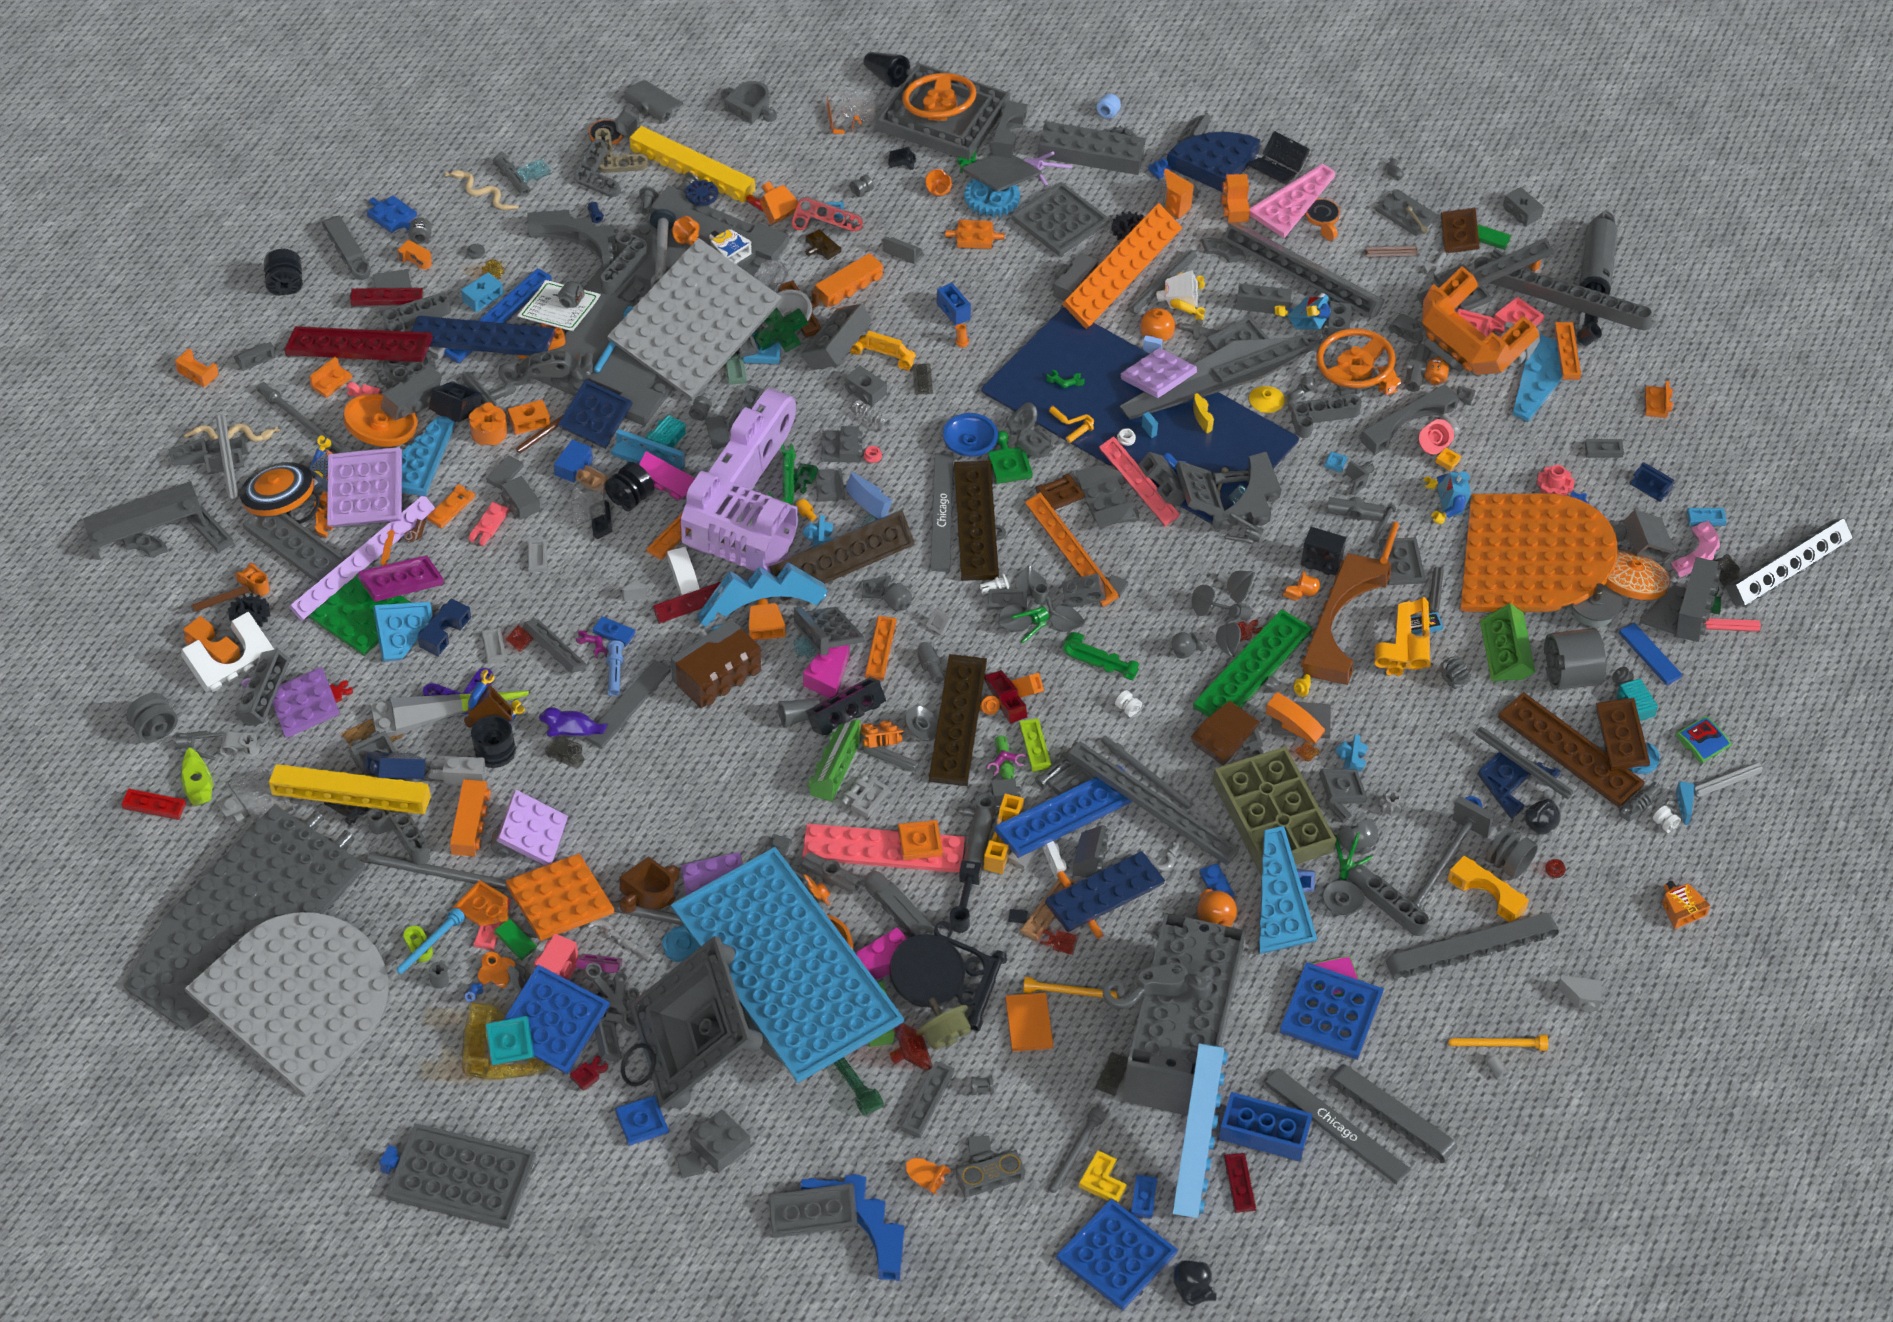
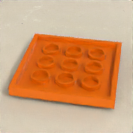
M580 853L506 880L508 890L539 941L553 937L554 934L558 935L614 914V907Z

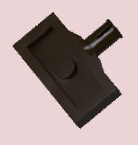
M820 229L806 235L805 241L811 245V248L805 250L806 256L810 257L818 253L829 260L841 253L842 248Z

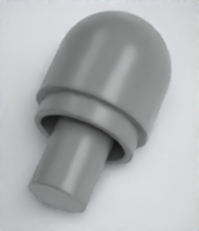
M1447 413L1443 414L1441 418L1452 426L1454 436H1457L1460 432L1458 423L1454 418H1450Z

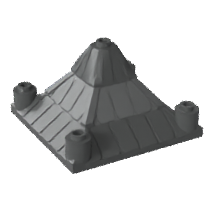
M713 936L630 1004L641 1043L649 1045L655 1054L656 1061L652 1079L661 1108L668 1109L670 1106L677 1108L686 1107L691 1097L689 1090L696 1083H699L739 1050L744 1049L756 1052L762 1045V1034L749 1029L732 977L730 976L728 965L734 960L735 951L732 946L722 943L720 937ZM643 1048L650 1069L651 1055L647 1049Z

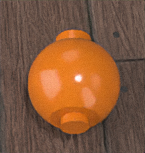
M1212 889L1203 891L1200 894V900L1197 905L1198 919L1230 927L1237 916V906L1234 899L1223 891H1213Z

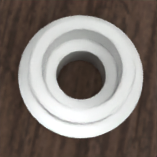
M1130 429L1121 430L1117 436L1118 442L1124 446L1132 445L1136 439L1134 432Z

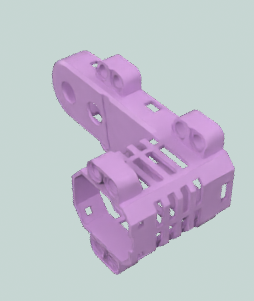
M768 388L763 392L752 409L745 407L732 425L731 440L709 472L700 471L688 489L687 504L681 517L683 544L704 554L712 553L719 558H725L729 562H735L737 565L745 566L752 571H756L759 566L771 573L768 566L788 558V548L793 541L798 525L797 506L761 494L758 491L752 490V488L792 428L796 414V402L793 396ZM759 406L765 407L762 413L756 411ZM726 454L732 456L728 463L721 462ZM743 513L741 522H740V523L737 522V520L739 519V517H740L741 514ZM753 518V521H752L751 526H750V527L747 526V525L749 524V522L751 521V519ZM686 528L691 529L689 537L686 536ZM785 528L790 529L788 534L784 533ZM745 545H746V552L742 551V549H743V547H744Z

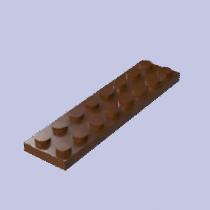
M1523 692L1499 713L1498 718L1618 808L1624 805L1644 786L1645 781L1629 769L1611 771L1606 752Z

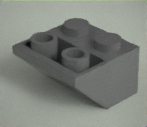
M1105 825L1081 832L1073 864V875L1088 878L1102 871L1103 858L1106 856L1109 834H1105Z

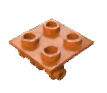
M881 721L879 725H873L872 723L861 724L860 733L866 737V739H863V746L872 748L882 746V735L884 746L899 744V742H902V735L899 733L903 732V730L891 721Z

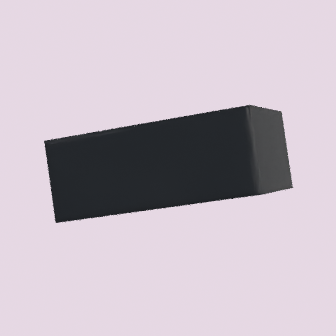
M1010 909L1008 922L1025 924L1028 911Z

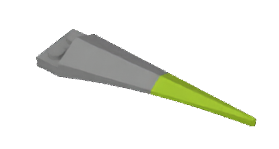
M529 691L498 692L506 701L529 695ZM471 694L390 698L389 701L372 702L371 713L375 732L379 731L381 733L386 731L389 737L397 736L429 723L468 711V701Z

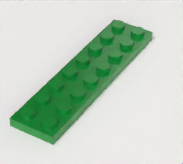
M1281 609L1193 703V708L1207 717L1214 714L1228 701L1242 708L1265 684L1268 677H1271L1312 633V627Z

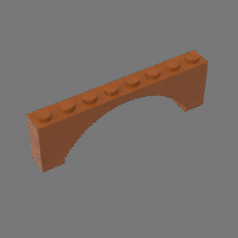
M1347 553L1345 560H1342L1340 563V573L1335 575V585L1330 588L1329 600L1324 603V613L1319 615L1318 627L1313 630V640L1307 645V655L1302 658L1301 667H1303L1304 675L1308 674L1310 677L1345 685L1349 684L1353 673V659L1348 658L1336 644L1331 632L1333 620L1340 609L1353 598L1376 588H1386L1391 575V562L1387 561L1386 564H1382L1379 559Z

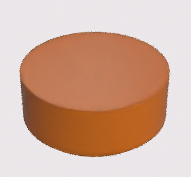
M1327 223L1321 227V234L1328 241L1337 238L1338 232L1333 224Z

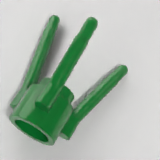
M1044 606L1011 616V619H1016L1029 615L1032 623L1038 624L1021 640V643L1026 642L1040 628L1047 625L1045 621L1049 619V614Z

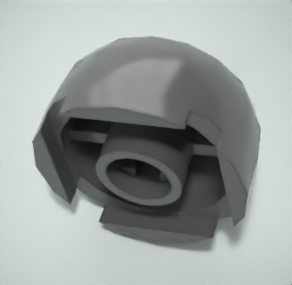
M1373 819L1361 821L1352 828L1349 826L1337 834L1343 848L1350 852L1356 833H1360L1354 853L1360 852V855L1372 851L1370 847L1375 845L1378 839V829Z

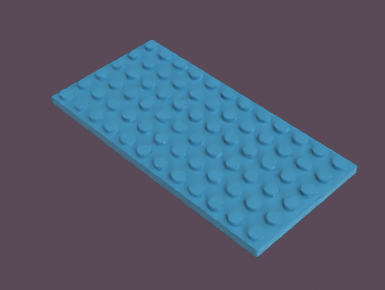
M776 847L671 904L672 910L699 948L713 936L720 937L722 943L733 947L735 957L731 964L728 965L739 1003L797 1084L904 1022L903 1016Z

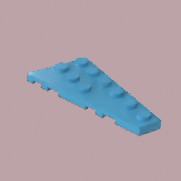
M1540 333L1539 344L1530 355L1529 361L1526 360L1513 410V415L1527 422L1530 421L1562 380L1557 342Z
M437 416L425 428L426 431L421 436L418 435L415 438V442L411 446L408 445L402 451V493L427 496L456 425V422L452 421L451 418Z
M1284 826L1268 829L1263 832L1258 955L1318 940Z

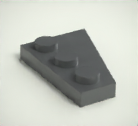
M1674 585L1640 619V623L1676 635L1679 612L1686 589Z

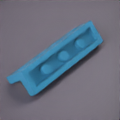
M620 429L617 430V443L611 450V455L639 464L647 451L681 471L684 469L685 452Z

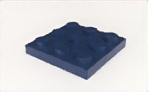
M585 379L558 426L606 449L633 403L631 400Z

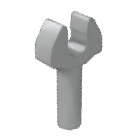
M1441 252L1434 263H1426L1425 274H1428L1430 270H1435L1434 275L1442 273L1440 265L1447 256L1445 252Z

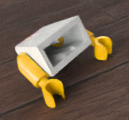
M1193 271L1180 272L1165 281V290L1156 292L1158 302L1167 300L1171 309L1182 310L1189 314L1194 313L1196 320L1204 319L1205 309L1203 307L1195 309L1198 306V289L1205 287L1203 276L1199 275L1196 278Z

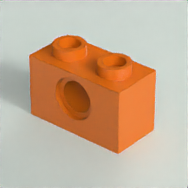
M543 399L508 408L509 422L515 435L544 428L550 424L549 413Z

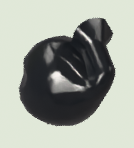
M1545 799L1530 806L1526 810L1524 818L1526 824L1534 832L1545 835L1558 827L1561 814L1553 800Z
M1189 1260L1180 1261L1174 1269L1173 1280L1183 1301L1189 1306H1196L1205 1301H1216L1217 1293L1212 1286H1209L1212 1281V1272L1208 1264Z

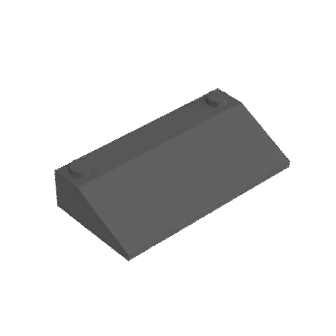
M191 481L83 518L87 535L97 560L101 559L98 547L196 513L199 515L202 524H206Z

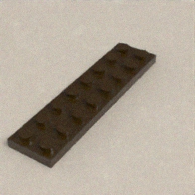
M991 461L954 462L961 581L995 580L996 577L999 578Z
M899 510L768 567L771 574L777 577L786 563L789 562L825 584L914 546L915 542L903 510ZM780 596L782 601L793 598Z
M949 654L929 782L968 786L987 658Z

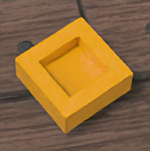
M1446 447L1437 456L1435 463L1451 471L1460 462L1461 455Z

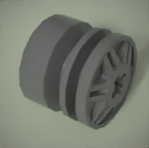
M1507 826L1491 844L1486 861L1494 863L1497 868L1505 864L1503 868L1504 873L1513 879H1517L1531 864L1537 853L1538 844L1527 837L1520 841L1521 833H1514V828Z

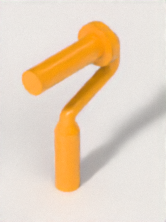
M1054 406L1049 409L1052 415L1065 424L1084 420V424L1066 437L1068 443L1074 441L1087 430L1092 431L1094 429V419L1087 414L1068 420Z

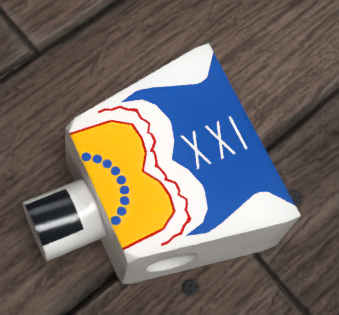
M731 229L721 234L716 230L711 232L709 236L711 247L736 264L751 255V241Z

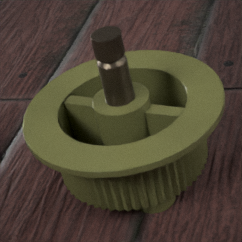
M935 997L927 1002L935 1018L922 1025L916 1031L917 1035H925L934 1051L941 1049L945 1045L949 1047L958 1042V1037L962 1038L971 1033V1026L964 1015L968 1006H958L943 1013Z

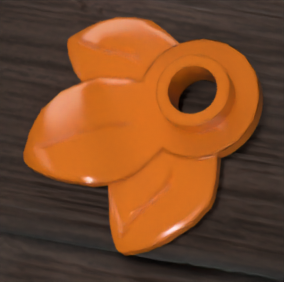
M804 874L803 876L808 882L806 887L809 892L830 906L831 903L828 900V896L831 893L823 883L820 882L817 885L808 875Z
M487 952L481 960L482 967L478 971V980L483 986L492 981L498 987L506 988L509 981L507 970L509 966L515 967L516 963L508 957H500L496 952ZM494 959L495 963L491 964L488 962V960Z

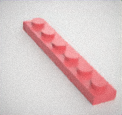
M1114 436L1099 446L1100 451L1116 470L1122 473L1123 478L1165 527L1180 517L1179 512L1173 505L1163 500L1157 492L1158 488L1150 478L1146 477L1138 464Z

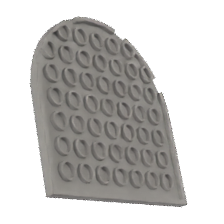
M301 912L281 915L254 927L185 988V992L294 1089L306 1097L376 1030L386 1010L389 984L383 959L377 948L364 933L336 917L319 913Z

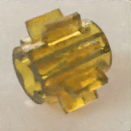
M495 259L486 261V266L482 267V274L485 275L489 272L496 279H501V274H504L502 262H498Z

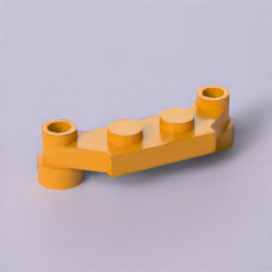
M872 331L861 335L859 341L850 348V353L860 355L862 350L866 348L899 358L898 367L907 371L913 366V361L916 357V354L908 350L901 340Z

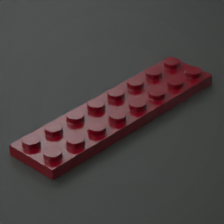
M295 326L284 351L287 356L423 362L433 337L432 333Z

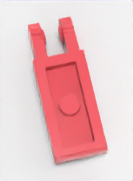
M492 502L472 530L469 541L474 543L478 535L482 534L479 545L485 546L509 513V508Z

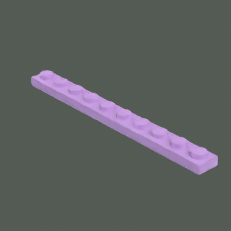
M421 496L401 513V521H393L387 524L292 603L289 608L300 621L305 619L317 607L329 599L330 596L342 588L344 584L354 578L359 571H362L383 553L385 540L388 538L387 531L391 529L395 531L394 544L407 531L415 527L417 519L423 520L435 507L425 496Z

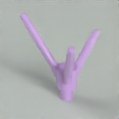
M1054 152L1039 158L1025 159V162L1039 170L1043 166L1072 168V165L1042 161L1054 155ZM1038 175L1041 181L1047 185L1048 183L1043 175Z

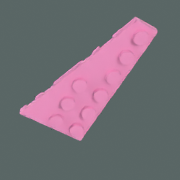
M1321 164L1251 207L1249 216L1282 238H1285L1335 177V171Z

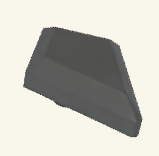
M891 576L863 580L862 598L881 599L891 581Z

